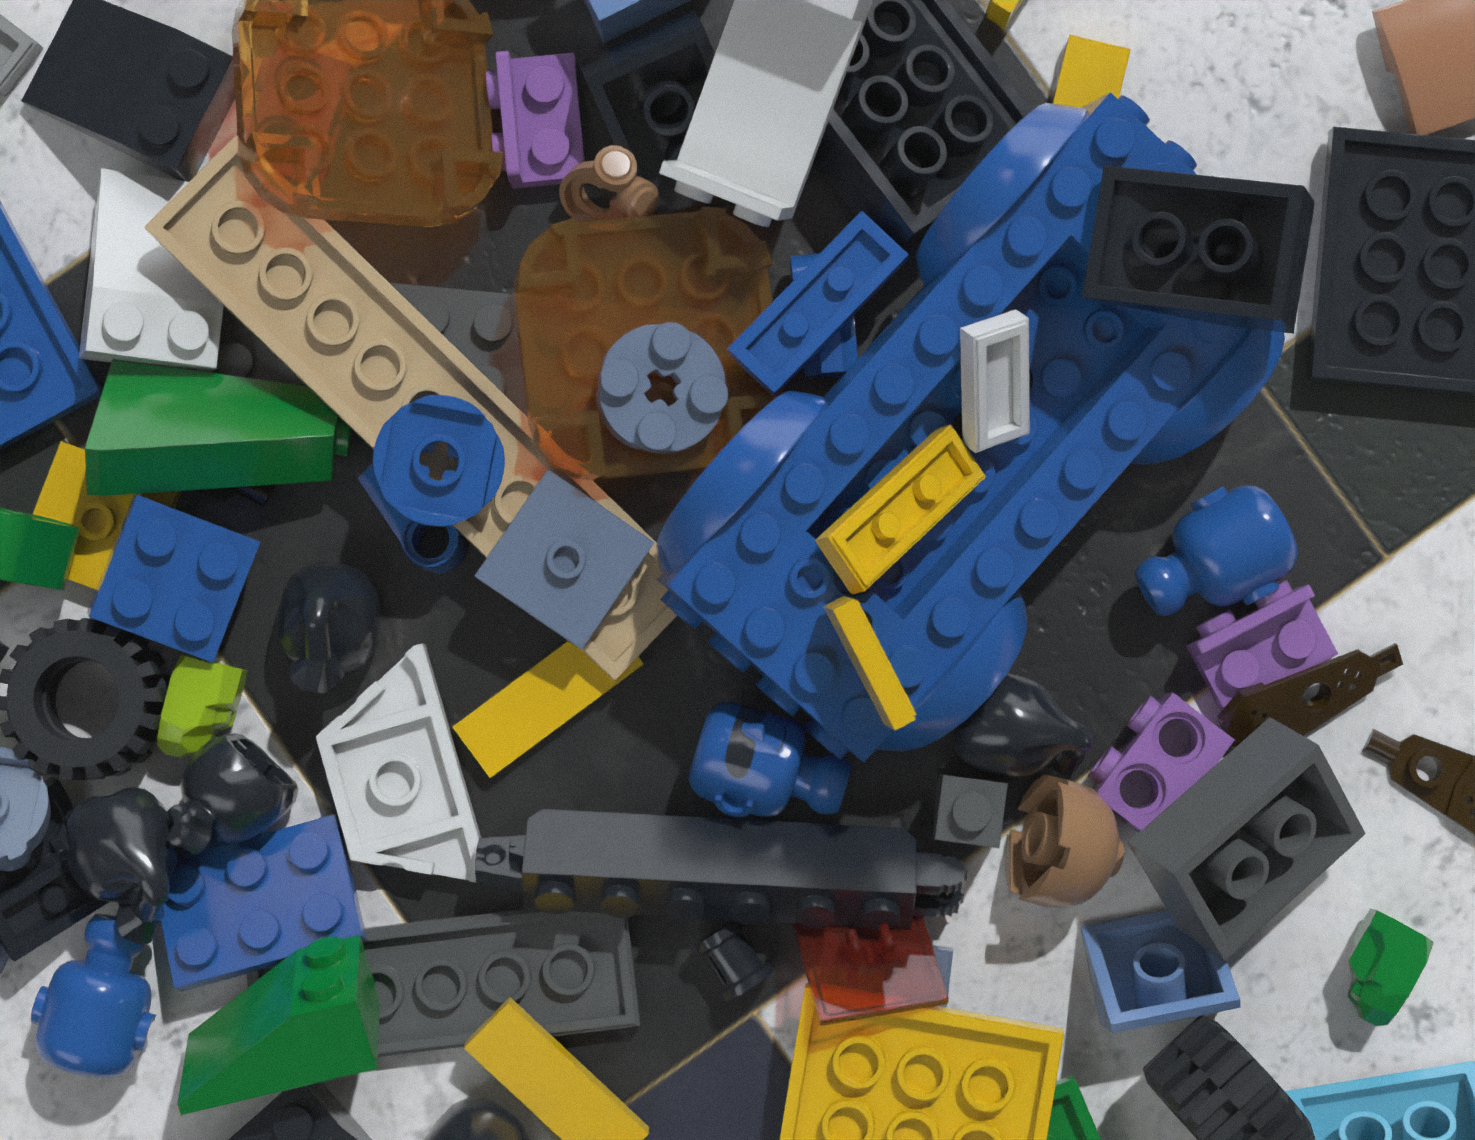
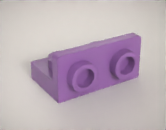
M509 51L496 52L497 70L486 71L490 110L501 109L503 127L502 133H492L496 172L507 171V177L512 189L561 184L563 178L576 164L585 161L574 53L511 59Z
M1285 580L1278 584L1280 588L1255 601L1257 609L1235 619L1229 609L1196 626L1201 638L1187 644L1186 647L1220 711L1242 689L1260 682L1266 685L1318 665L1338 654L1310 601V598L1315 595L1309 584L1292 590L1288 581Z

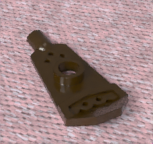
M1394 643L1370 656L1356 649L1266 685L1260 682L1242 689L1235 694L1218 714L1217 718L1221 729L1235 740L1231 745L1233 748L1237 747L1269 717L1304 736L1373 692L1378 677L1403 665L1398 645ZM1319 683L1317 694L1311 699L1302 700L1305 691L1310 686Z

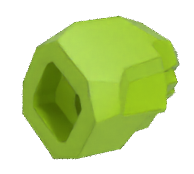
M180 654L167 689L159 722L157 746L166 755L185 759L190 754L196 753L200 747L213 739L219 731L233 726L248 670Z

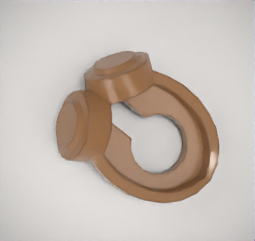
M613 145L599 151L594 161H584L576 164L563 178L559 189L561 203L573 220L586 228L599 232L620 230L630 221L636 223L646 221L657 208L659 192L653 183L643 177L636 176L637 162L634 155L621 146ZM584 183H590L600 189L605 188L609 191L617 192V196H614L609 201L610 208L605 209L594 204L584 191Z

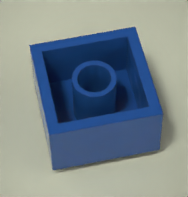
M134 494L87 614L93 619L213 663L260 542Z

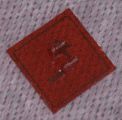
M913 916L911 930H890L888 924L884 923L879 926L880 932L869 930L866 927L829 925L823 928H809L801 924L792 923L820 1026L948 1004V994L924 917Z

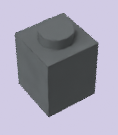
M938 774L930 838L1000 848L1008 783Z

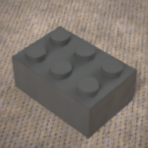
M1269 717L1128 842V845L1178 929L1225 961L1366 833L1320 746Z

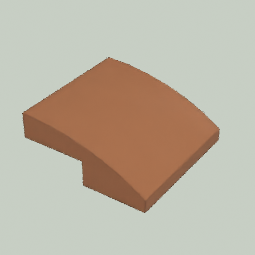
M1403 0L1372 11L1386 71L1395 74L1409 134L1427 135L1474 119L1475 0Z

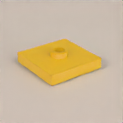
M61 441L33 514L81 528L67 579L96 590L134 494L112 496L87 495L85 450ZM182 491L141 493L137 495L175 509Z

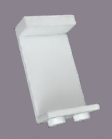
M734 0L678 159L663 161L659 173L677 180L674 190L686 197L704 203H711L713 195L735 203L733 214L751 223L769 227L772 219L777 221L792 219L873 0Z

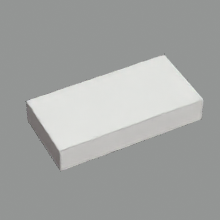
M1015 309L961 327L963 443L973 452L977 453L1030 434L1029 318Z

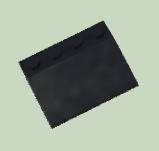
M873 0L814 162L855 216L863 211L906 251L925 237L935 219L968 176L1004 136L1033 110L948 0Z

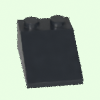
M73 0L21 102L178 180L190 182L197 175L247 74L233 56L176 28L104 0Z
M695 11L579 62L614 145L629 150L637 162L636 176L650 181L658 189V205L653 215L648 218V222L660 249L735 217L733 214L735 203L713 195L711 203H704L686 197L674 190L677 180L659 173L663 161L678 159L715 56L704 26Z
M1104 165L1082 297L1087 300L1220 325L1294 334L1315 202L1305 186Z

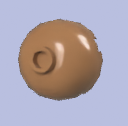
M1043 775L1035 780L1022 797L1017 809L1028 812L1023 831L1010 830L1005 862L1007 886L1011 893L1021 895L1018 899L1025 902L1054 908H1069L1080 905L1094 897L1104 887L1109 878L1114 877L1121 868L1124 858V844L1119 839L1117 821L1108 803L1095 790L1080 783L1050 775Z

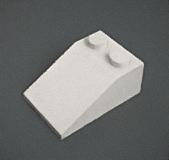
M101 168L79 358L110 363L112 359L202 372H212L217 368L223 304L144 228L189 183L188 181Z

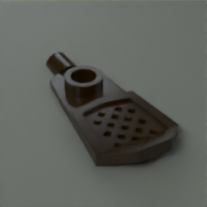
M1373 728L1362 751L1388 764L1390 780L1475 836V815H1471L1470 812L1472 809L1475 811V756L1415 734L1397 741ZM1424 756L1431 757L1437 765L1436 775L1428 781L1421 779L1416 771L1418 761ZM1470 797L1471 802L1467 803L1466 798Z

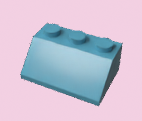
M1474 1061L1285 1091L1310 1121L1315 1140H1475Z

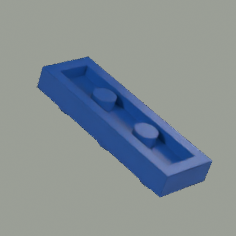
M861 211L727 348L728 355L775 397L908 260L909 254Z

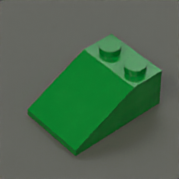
M356 935L343 939L335 936L324 937L312 942L305 948L295 950L188 1034L177 1102L180 1114L185 1115L377 1069L380 998L361 936Z

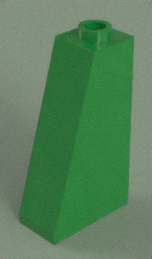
M112 359L85 446L87 495L112 496L331 481L337 455L348 456L352 429L308 386Z

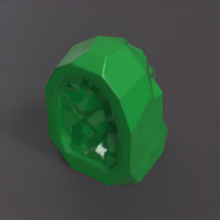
M1371 908L1353 938L1354 948L1348 958L1352 979L1347 997L1357 1009L1360 1018L1374 1026H1384L1392 1021L1411 994L1428 962L1434 942L1396 919Z

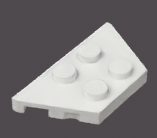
M422 643L409 649L405 653L406 656L379 681H375L342 715L337 716L316 736V740L352 861L380 866L386 865L430 875L436 874L476 883V848L481 836L427 648Z

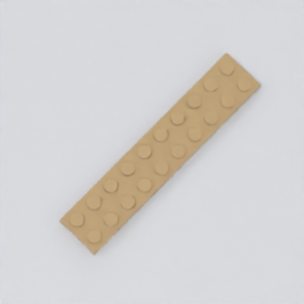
M237 135L144 226L145 230L373 450L377 436L384 423L402 406L410 404L417 399L430 395H447L463 399L476 406L493 425L496 434H498L505 455L504 474L495 496L475 516L458 522L453 526L485 558L547 469L655 542ZM435 443L432 452H421L419 463L429 467V478L441 480L444 471L456 470L457 459L447 455L448 445ZM656 542L583 649H581L612 680H616L677 616L660 600L668 590L656 580L662 574L658 562Z

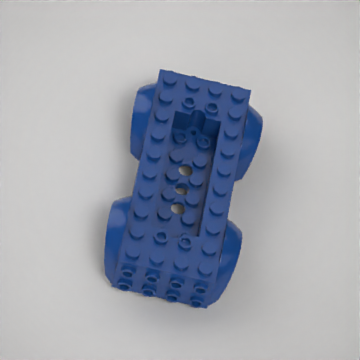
M1110 92L1081 108L1045 103L1039 105L1013 127L968 176L945 205L921 241L915 256L924 286L824 397L788 391L775 398L752 418L701 473L670 514L659 534L656 550L662 574L656 580L668 590L660 600L694 629L702 621L715 632V635L708 643L743 673L752 665L763 675L756 683V686L792 717L801 709L810 718L803 726L805 731L840 760L847 752L865 762L874 750L903 752L919 749L944 737L968 719L990 697L1005 678L1021 651L1028 628L1027 610L1020 586L1130 463L1138 465L1159 464L1181 457L1206 443L1228 426L1253 401L1271 377L1281 357L1285 341L1283 332L1220 325L1087 300L1082 297L1104 165L1197 175L1193 171L1197 167L1194 158L1177 143L1171 140L1164 143L1147 127L1150 119L1145 111L1126 96L1121 95L1117 99ZM1016 309L1029 318V372L1032 379L1029 389L1030 434L977 453L967 447L986 477L866 591L851 594L814 540L932 432L945 425L952 424L953 426L956 416L962 412L960 328ZM842 596L858 600L917 714L914 716L916 720L896 731L884 725L823 607Z

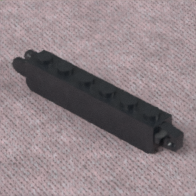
M541 809L528 818L526 835L479 838L475 858L476 885L523 893L524 909L541 910L548 914H564L571 911L605 913L616 918L646 915L671 917L679 921H694L699 918L735 920L747 925H756L763 922L797 923L809 928H823L835 925L866 927L869 930L878 932L893 929L911 930L913 916L937 917L942 915L944 918L946 915L952 917L953 913L957 914L960 904L963 903L964 894L961 892L963 882L967 880L968 871L965 870L962 864V860H957L956 856L950 857L948 854L946 857H943L941 854L916 853V839L904 828Z

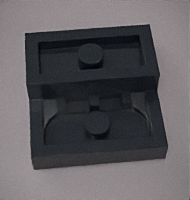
M53 776L44 781L48 790L51 807L50 822L44 838L31 852L29 861L22 868L15 871L0 870V944L14 962L109 903V901L88 896L70 874L66 860L68 854L66 831L68 816L74 809V806L60 780Z

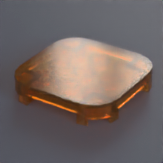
M241 0L235 10L232 27L238 153L244 176L258 196L283 213L308 219L434 227L454 224L471 214L483 201L496 179L501 175L503 152H494L492 148L493 133L486 83L487 58L485 45L494 34L488 12L479 15L469 0Z
M702 206L698 212L575 222V218L550 225L545 232L529 244L514 273L513 304L528 425L536 449L553 468L574 479L595 481L705 470L720 451L752 418L775 398L785 393L782 389L773 397L727 353V348L772 303L768 268L773 265L766 241L761 242L745 223L726 214L727 209ZM666 322H676L683 325L688 331L696 333L711 346L718 356L725 373L728 399L726 405L722 408L717 424L701 441L686 450L674 454L650 453L624 445L607 429L596 405L597 377L605 354L623 335L644 325L663 324ZM656 372L649 374L647 377L650 380L651 387L645 392L646 398L651 403L662 399L667 406L672 405L676 400L673 397L672 390L677 386L671 376L661 378Z

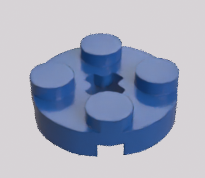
M430 395L402 406L382 426L373 450V472L383 498L403 517L426 526H451L475 516L495 496L504 474V448L493 425L476 406L453 396ZM435 443L448 445L447 455L457 459L456 470L444 471L441 480L429 478V467L419 463L421 452H432Z

